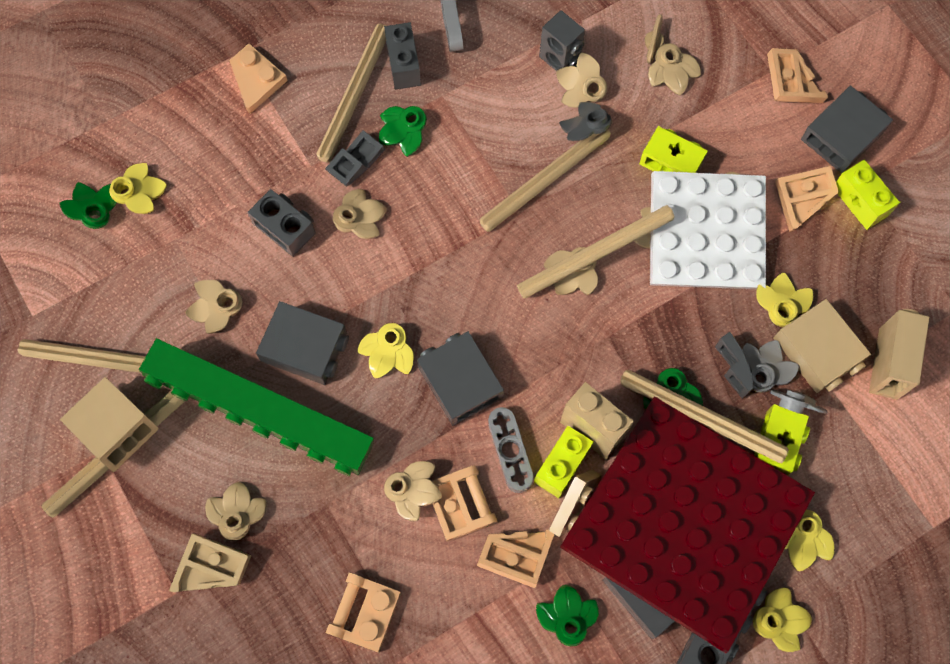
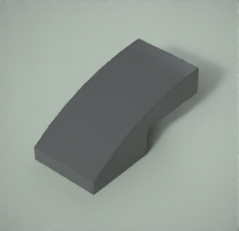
M362 130L348 149L342 148L325 170L347 187L385 151V148Z
M731 332L720 338L715 348L730 365L724 377L743 399L753 389L752 375L741 347Z

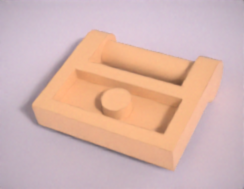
M476 465L432 481L442 494V498L433 503V507L447 542L498 523L495 513L490 511L477 478L479 472ZM461 481L467 482L480 518L473 521L458 485Z
M348 573L345 581L348 585L334 621L328 625L326 633L379 653L401 592L361 576ZM359 588L368 590L353 631L345 630L344 627Z

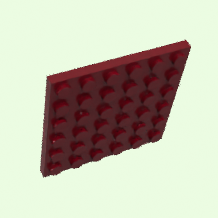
M654 396L565 537L560 548L726 654L734 643L815 492Z

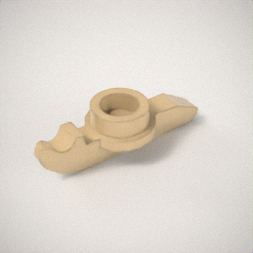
M660 14L656 18L653 31L645 36V45L648 49V64L653 60L655 51L664 43V37L660 33L663 16Z

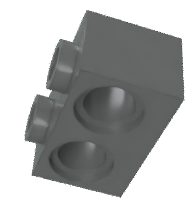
M560 10L542 27L539 57L556 71L567 66L576 67L578 56L584 47L585 29Z
M411 22L384 26L394 89L421 86L420 68Z
M272 189L247 212L252 224L292 257L316 234L312 224L314 222L312 217L304 210L300 212L293 207L292 201L285 194L280 193L278 195ZM272 210H280L276 215H268ZM291 227H300L297 232H288Z

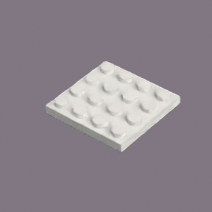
M653 171L651 174V213L668 205L674 213V219L651 232L650 285L757 289L760 284L766 288V176Z

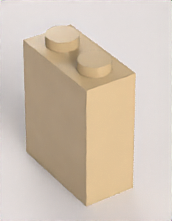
M827 299L780 329L773 338L778 340L781 349L791 362L799 365L798 371L816 393H819L824 388L830 392L843 382L840 377L848 372L851 376L866 367L863 361L871 355Z
M912 309L898 310L879 328L869 393L898 400L920 384L929 324L928 316L920 315L918 311Z
M106 377L60 419L96 458L113 472L159 429Z
M586 382L565 404L560 421L565 427L570 426L594 441L591 448L605 460L622 442L634 422Z

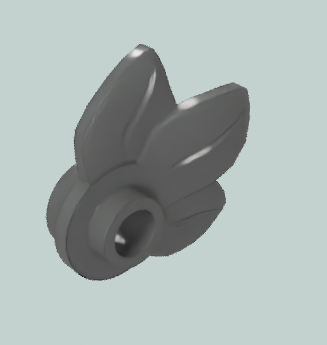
M590 102L579 103V116L559 122L562 130L568 133L566 138L570 141H580L592 134H601L612 124L611 116L604 109H601L600 105Z

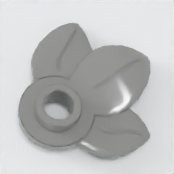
M778 340L764 344L759 350L749 343H746L742 349L752 375V390L756 392H767L774 385H786L798 372L799 365L797 363L782 361V351ZM762 375L765 382H758L755 376Z
M774 389L770 391V394L781 399L779 406L790 411L802 414L805 407L820 413H828L826 409L816 405L817 401L805 394L787 390V393Z

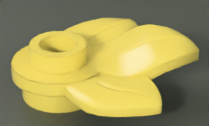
M139 163L127 168L124 176L114 179L110 185L109 192L115 202L126 204L131 212L147 214L154 211L152 200L160 197L167 185L158 178L148 176L147 163ZM129 189L126 193L121 194L123 190Z
M781 273L773 280L770 287L766 286L764 288L759 284L756 296L759 304L768 311L771 321L777 326L785 327L797 319L798 315L806 313L810 309L813 301V290L804 288L795 291L786 273ZM778 310L784 311L786 318L782 317Z
M396 323L385 324L377 333L367 334L359 344L358 353L370 356L369 369L374 378L386 375L393 367L404 374H409L412 370L414 352L406 343L407 336L405 330ZM390 332H394L397 336L396 341L393 343H389L386 338Z
M807 509L785 549H788L790 561L797 571H803L810 567L817 556L825 560H831L835 549L832 535L822 528V521L819 515ZM806 520H810L812 523L808 531H804L802 527Z
M779 588L770 592L766 597L765 607L758 609L753 617L755 631L764 638L772 639L777 648L785 652L800 650L797 634L805 632L812 622V617L806 609L798 605H792V595L788 588ZM768 617L772 621V627L768 624Z

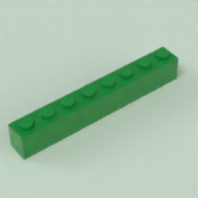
M157 338L138 369L146 377L144 382L158 389L162 385L172 389V395L184 401H188L189 398L199 402L198 407L209 413L214 414L216 410L226 414V420L235 425L241 426L242 423H246L252 426V431L261 437L268 439L272 435L280 439L279 444L287 449L296 451L298 447L308 452L306 455L308 458L321 464L326 460L335 465L334 469L346 476H350L351 473L359 476L374 445V438Z

